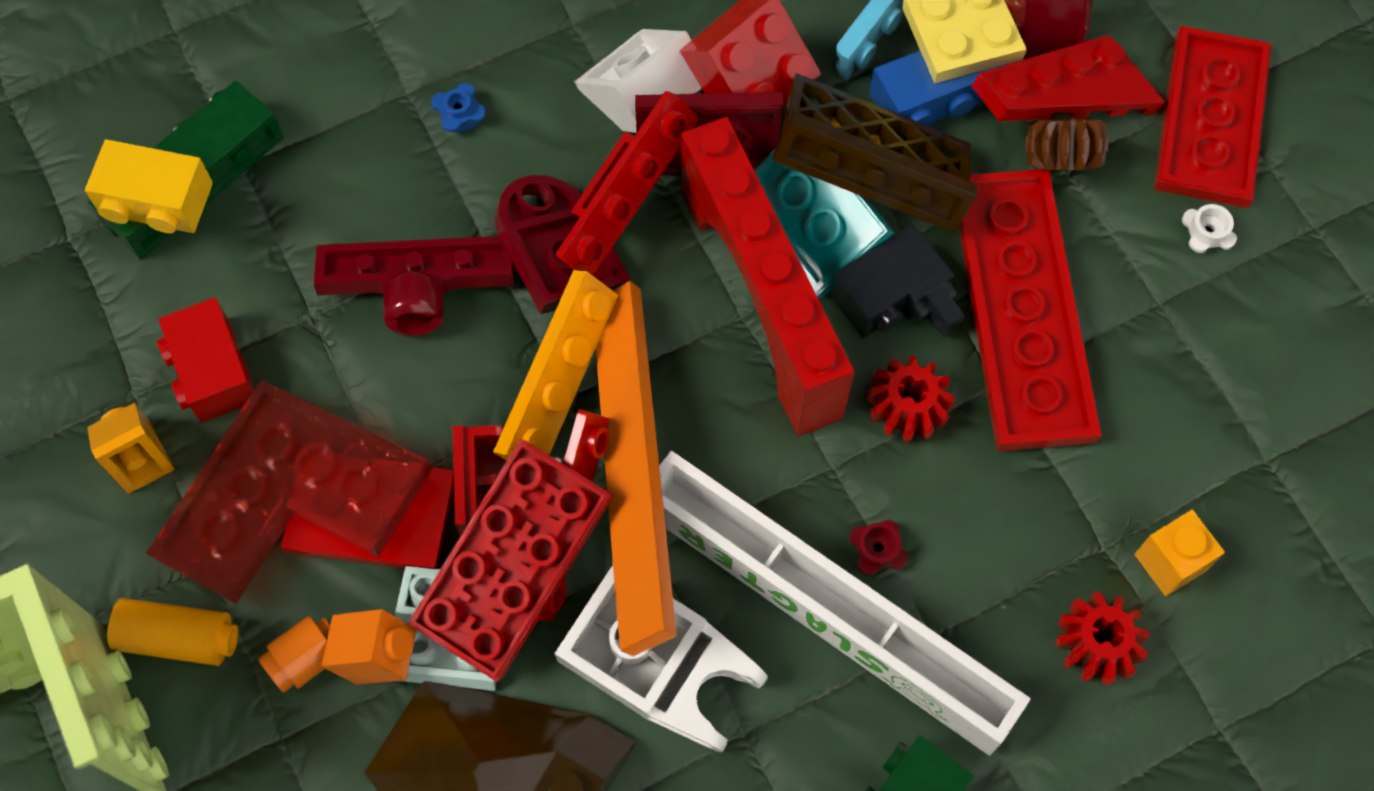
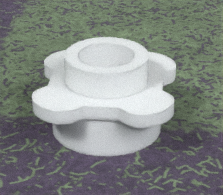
M1204 205L1198 211L1189 209L1182 217V223L1188 227L1191 236L1189 246L1195 252L1204 253L1208 248L1214 247L1228 250L1237 241L1236 234L1232 232L1234 226L1233 217L1226 208L1220 205ZM1205 227H1210L1213 229V232L1206 231Z

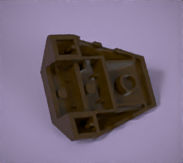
M423 681L364 774L378 791H602L603 788L608 791L636 742L590 714L443 683Z

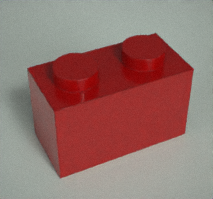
M216 297L158 318L164 337L156 340L166 366H174L179 379L172 381L171 385L182 410L191 408L199 421L203 423L259 401L229 318Z

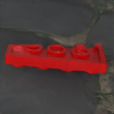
M1110 35L981 72L971 85L998 121L1050 119L1054 113H1065L1070 118H1086L1091 111H1106L1109 117L1125 116L1128 110L1139 109L1142 115H1155L1165 103L1128 58L1122 46L1115 42Z

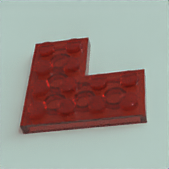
M261 380L146 554L162 565L237 604L294 514L379 557L433 467L427 459Z

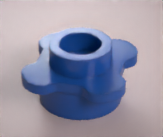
M461 83L456 89L446 94L439 92L432 97V108L439 111L442 118L441 126L445 131L465 132L484 119L485 108L477 103L474 97L476 93L475 88L471 84ZM456 105L463 106L460 109H454Z

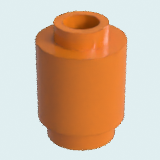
M309 615L269 643L266 646L269 651L258 658L265 671L283 693L294 685L299 689L325 670V668L321 667L330 629V624L325 617L315 623Z

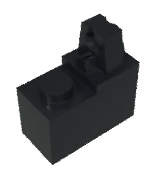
M913 223L835 272L832 277L828 295L863 339L877 329L880 333L889 331L904 316L907 320L914 316L919 320L926 317L943 337L958 328L964 319V314L953 300L957 295L951 285L955 276L954 273Z

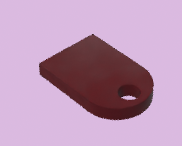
M530 175L513 181L504 189L495 211V227L540 314L556 311L573 273V269L556 257V252L579 219L571 213V210L582 194L573 186L560 179L545 175ZM523 196H536L544 202L545 206H532L524 200ZM612 247L593 276L613 291L631 281Z

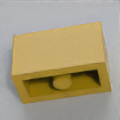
M105 139L84 191L98 210L99 215L111 222L125 224L129 220L147 224L151 228L163 233H174L175 230L195 233L213 182L201 158Z

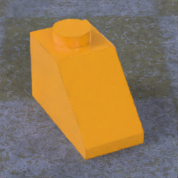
M136 403L127 407L114 408L105 413L100 421L87 427L90 447L95 459L127 494L175 470L151 422Z

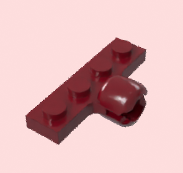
M499 236L323 244L316 247L313 284L317 296L358 293L384 294L382 315H384L386 326L398 335L418 338L435 332L442 324L444 295L447 291L459 288L514 286V263Z

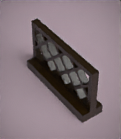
M798 73L795 74L790 84L782 135L774 151V162L954 233L977 197V184L970 182L971 143ZM806 96L817 100L820 105H814ZM851 114L862 118L865 122L859 123ZM827 117H833L842 127L835 128ZM897 133L905 135L909 140L903 141ZM877 134L886 145L880 146L871 135ZM940 150L955 155L956 157L948 159ZM921 152L931 163L925 164L916 153Z

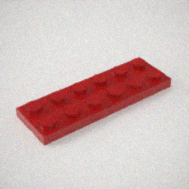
M1048 169L970 175V182L977 184V197L958 228L996 450L998 452L1097 443L1102 435L1050 172Z

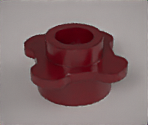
M883 520L882 522L872 523L865 528L857 526L851 531L849 541L857 549L859 556L857 568L862 574L873 576L879 569L892 567L898 570L906 564L908 555L905 550L901 549L900 529L894 521ZM875 544H881L883 546V550L881 552H877L874 550L873 546Z

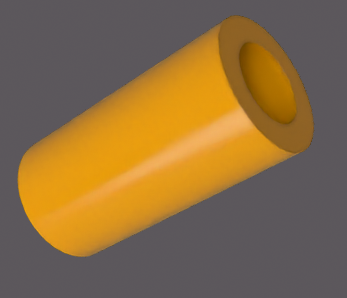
M123 597L114 605L107 629V642L112 651L119 650L124 653L219 666L225 659V656L231 657L238 641V626L232 624L231 616L227 612Z

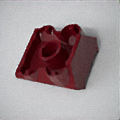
M1004 0L1026 47L1024 60L1088 40L1093 0Z

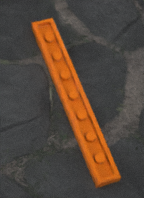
M628 281L613 290L619 296L596 346L601 416L609 418V443L604 453L607 491L614 495L608 508L620 651L634 657L676 637L677 633L641 289L631 281Z

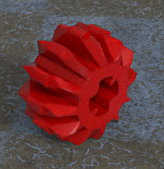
M915 354L909 357L907 366H904L894 357L888 362L887 371L878 369L874 373L872 382L875 386L868 389L866 400L874 405L870 413L872 422L887 420L883 430L886 436L893 434L896 429L903 431L902 437L905 443L912 440L916 430L927 440L932 437L934 426L942 428L946 425L949 418L946 410L952 408L954 395L946 391L950 385L949 375L934 376L937 368L935 361L928 363L923 368L918 366V359Z
M1101 591L1093 593L1089 598V604L1081 598H1077L1070 605L1071 614H1063L1058 620V626L1065 633L1059 635L1055 640L1056 647L1071 650V653L1063 661L1064 667L1070 668L1077 663L1082 665V681L1088 682L1096 672L1104 686L1111 685L1116 680L1117 674L1124 679H1128L1136 672L1134 663H1142L1148 656V652L1140 644L1150 637V630L1134 626V623L1141 617V610L1135 609L1128 614L1122 611L1124 605L1123 596H1116L1109 606ZM1105 633L1111 641L1110 643L1106 641L1099 644L1095 640L1094 635L1100 636Z

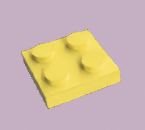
M903 0L902 9L934 84L1021 61L1024 58L1026 47L1004 0Z

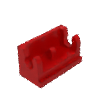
M452 426L455 526L460 536L507 461L493 453L504 426Z

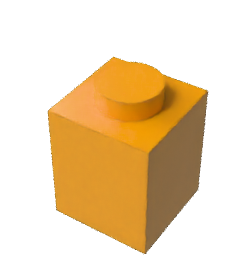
M1192 509L1151 534L1134 555L1164 596L1167 597L1206 572L1225 554V551Z

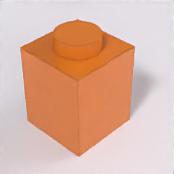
M383 609L333 615L321 667L356 685L406 680L417 629Z

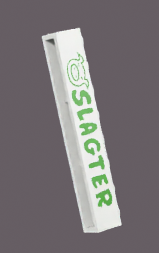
M670 451L659 465L665 527L667 530L990 756L1001 745L1031 698L682 457Z

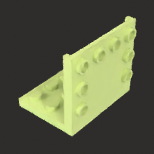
M28 564L1 575L0 694L11 688L18 690L33 686L43 679L76 769L79 770L91 764L139 791H166L163 779L169 777L166 762L157 747L150 749L144 730L150 727L148 715L138 698L131 699L125 683L132 679L131 671L122 653L119 650L114 652L110 650L107 642V633L103 624Z

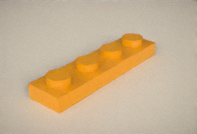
M573 270L493 453L505 460H508L520 438L527 440L550 455L619 296L587 271Z

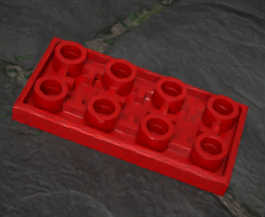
M520 438L408 624L495 682L501 681L614 495L527 440Z

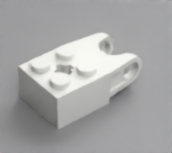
M612 565L555 652L557 661L645 719L707 748L723 752L727 746V739L718 733L712 724L701 714L697 705L698 689L705 681L717 676L730 677L736 681L747 682L754 687L760 688L767 681V675L746 654L712 627L705 618L673 599L676 637L634 657L620 651L619 640H617L619 633Z

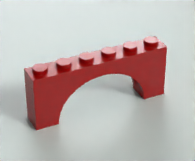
M726 116L682 132L681 194L699 231L713 226L726 244L743 276L769 344L776 372L777 395L797 437L843 419L855 371L728 117Z

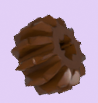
M1084 118L1034 120L1028 124V136H1025L1027 163L1034 168L1048 170H1093L1105 164L1106 152H1108L1109 137H1106L1107 124L1101 120Z

